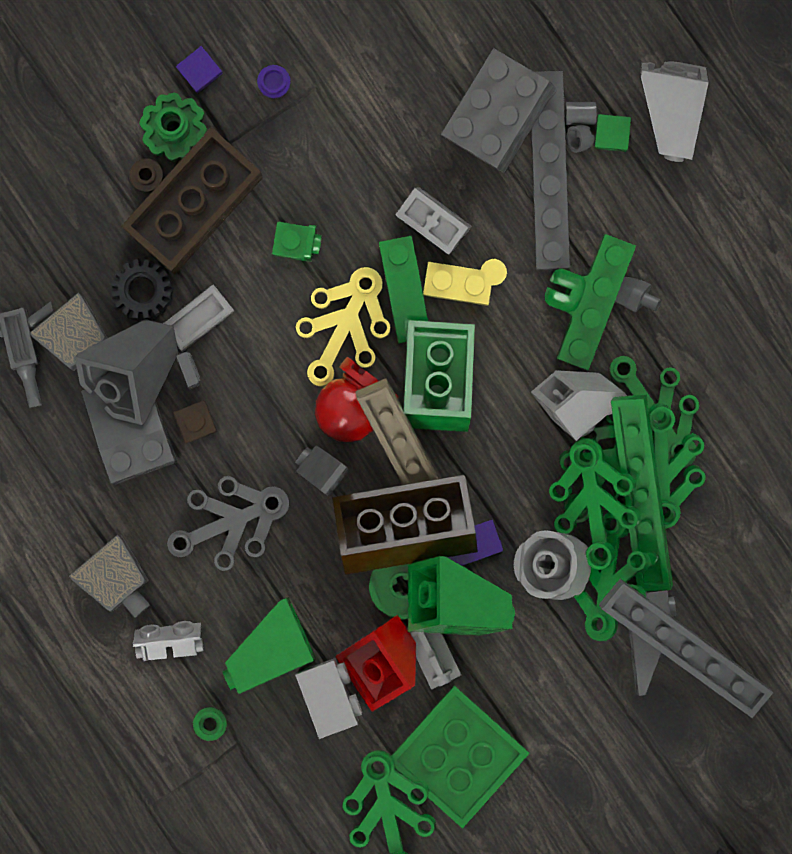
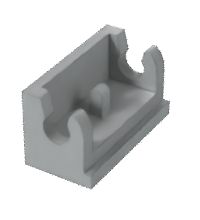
M420 187L414 188L396 213L397 217L447 254L455 250L460 240L472 227Z

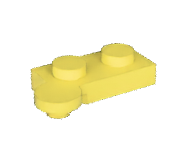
M497 259L486 261L482 265L481 270L428 262L423 296L488 306L491 286H497L505 280L507 269L505 264Z

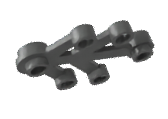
M231 476L223 477L218 483V489L222 495H236L255 503L242 510L210 498L202 490H193L187 498L191 508L195 510L205 509L224 518L190 533L182 530L172 533L167 542L169 551L174 556L186 557L193 552L196 544L229 530L222 551L217 553L214 558V564L219 570L228 571L235 564L234 555L247 522L260 516L253 538L247 540L245 544V551L249 556L260 557L265 552L264 542L273 520L283 517L289 508L288 496L282 489L267 487L260 492L239 484ZM226 480H232L235 485L234 490L230 493H226L222 488V484ZM197 493L202 494L204 497V502L200 506H195L192 503V497ZM270 497L277 498L279 502L278 507L274 510H270L266 506V501ZM179 537L184 538L187 542V546L183 550L176 549L174 545L175 540ZM252 541H258L261 544V551L257 554H253L249 550V545ZM223 554L228 555L231 559L228 567H222L218 562L219 557Z

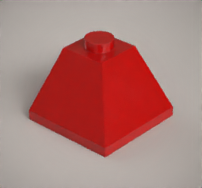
M398 615L335 656L339 663L344 662L350 680L372 712L415 686L416 642Z

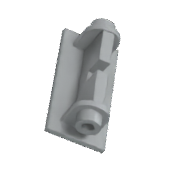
M181 621L173 626L159 627L158 625H146L135 630L133 647H135L136 658H143V661L166 659V647L171 646L174 658L196 656L197 652L203 651V640L200 638L201 623Z
M409 632L416 642V658L431 689L447 684L461 676L460 670L442 633Z

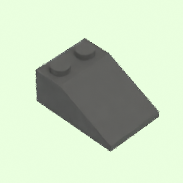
M86 390L81 391L99 452L111 484L116 485L178 462L156 400L146 421L139 425L113 418L104 409L107 404L94 391L90 394Z

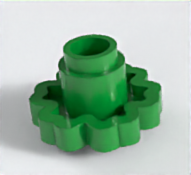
M177 93L159 95L156 99V106H146L139 124L145 131L142 139L143 143L155 156L165 154L168 160L172 162L182 160L208 131L202 123L205 116L203 110L192 98L182 101ZM172 123L180 125L175 131H168Z

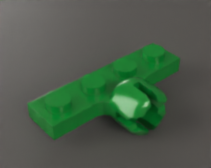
M603 234L591 268L586 275H579L563 268L557 269L553 273L550 281L567 289L565 293L547 287L545 301L549 306L570 314V323L558 351L557 359L589 370L636 245Z

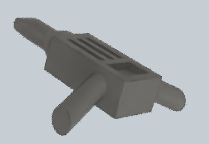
M52 301L30 317H28L25 308L0 313V337H4L11 369L16 370L23 381L29 408L42 405L35 378L36 365L40 364L35 341L30 332L54 313Z

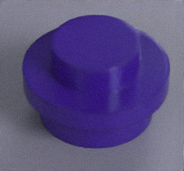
M269 65L263 68L258 75V88L268 98H280L290 88V76L283 67Z

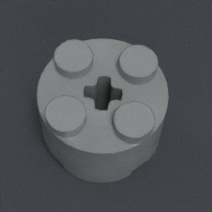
M554 531L536 532L522 543L516 551L514 558L515 575L526 591L532 596L554 600L571 598L582 593L589 580L591 566L588 564L585 555L588 547L579 539L569 534ZM551 562H555L554 569L550 567Z

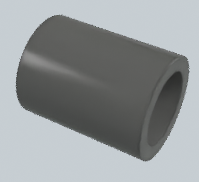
M596 101L565 102V124L596 125Z

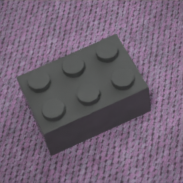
M493 48L441 135L500 172L505 173L556 88L549 80Z

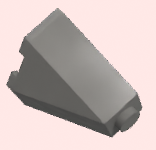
M670 61L664 62L661 68L654 69V63H641V80L659 154H663L665 159L675 162H683L684 158L692 160L709 83L706 67Z

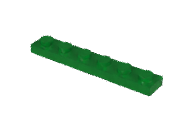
M647 395L613 397L611 408L621 474H630L636 480L634 491L624 496L626 507L637 508L641 514L639 524L629 529L632 552H645L651 560L650 567L646 571L636 574V582L645 591L671 590L673 581ZM622 479L623 489L629 490V482ZM627 512L628 522L634 523V516ZM638 556L635 560V564L639 568L643 562L641 556Z

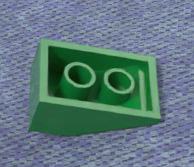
M408 320L402 409L412 428L468 432L472 407L474 324Z

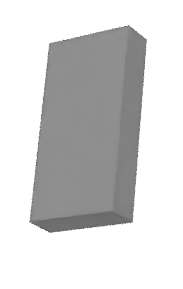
M213 284L163 324L174 326L177 346L183 352L232 314L234 310Z

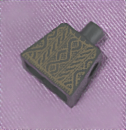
M79 292L30 332L34 339L73 371L77 369L75 356L78 353L108 338L88 302Z
M122 535L115 536L69 575L72 581L110 612L123 604L133 617L136 618L150 606L138 591L149 580Z

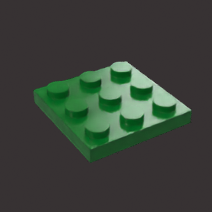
M454 685L391 757L394 760L395 768L403 776L414 783L423 782L429 789L428 798L463 829L529 755V752Z

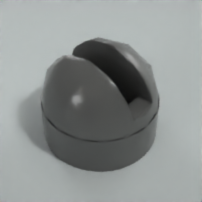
M576 125L567 130L566 140L571 151L577 153L592 147L595 135H591L592 129L590 127Z

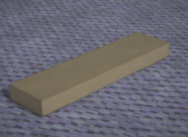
M387 378L355 391L357 400L402 484L408 485L439 479Z

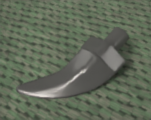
M624 277L615 302L637 312L642 306L657 311L662 300L649 294L651 284L636 278Z

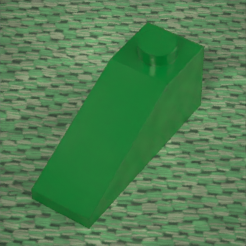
M412 236L379 242L398 344L407 342L408 320L428 321Z

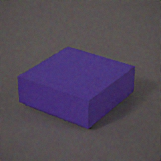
M202 46L176 66L177 70L197 94L223 74Z

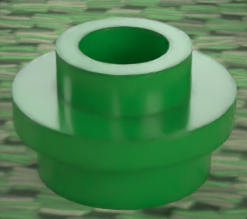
M214 707L200 710L193 721L195 733L206 741L219 739L225 733L227 727L225 715ZM206 718L215 719L217 724L215 729L208 730L205 728L204 721Z

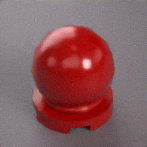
M346 357L339 366L346 373H343L342 378L330 381L321 389L315 407L318 426L328 437L338 442L358 441L373 431L367 416L356 398L355 391L379 382V380L357 365L353 360Z

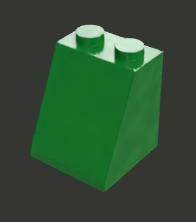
M445 556L408 564V632L480 636L512 629L515 610L512 605V595Z
M289 597L277 603L225 662L227 669L222 672L230 690L236 688L238 694L315 660L314 652Z

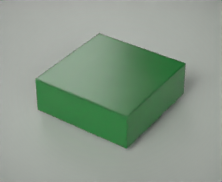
M598 114L594 149L627 152L631 117Z

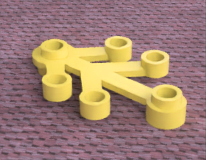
M368 267L360 268L351 275L349 283L328 290L317 288L313 291L311 301L319 309L328 307L331 301L352 296L345 309L314 319L301 318L296 324V331L302 338H310L315 332L337 325L320 360L313 361L308 367V378L314 385L323 387L333 380L334 369L332 365L349 331L357 352L355 356L356 363L362 368H369L374 364L375 353L368 346L358 316L365 302L372 320L370 326L372 335L379 339L389 335L390 324L384 319L377 299L378 294L382 290V279L374 269ZM369 278L372 281L371 288L367 290L362 289L359 286L360 280ZM322 292L327 295L326 303L318 304L315 302V296L318 293ZM304 322L312 324V331L308 334H303L300 331V325ZM383 322L387 326L384 334H377L374 331L376 323ZM362 352H369L371 354L372 360L368 364H363L359 361V355ZM319 366L327 369V375L322 379L314 375L315 369Z

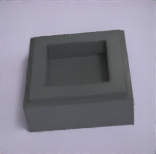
M188 352L176 355L187 386L190 389L200 386L202 381L192 355Z

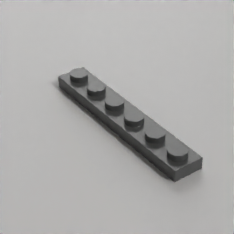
M563 71L535 72L549 80L556 88L531 128L536 271L557 270L560 268L569 270Z
M622 579L618 580L600 602L599 606L603 611L751 718L755 716L773 694V691L767 685Z

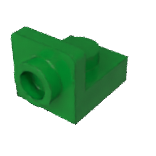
M277 222L272 255L312 262L313 254L319 255L322 235L316 234L317 228L315 225H309L308 227Z

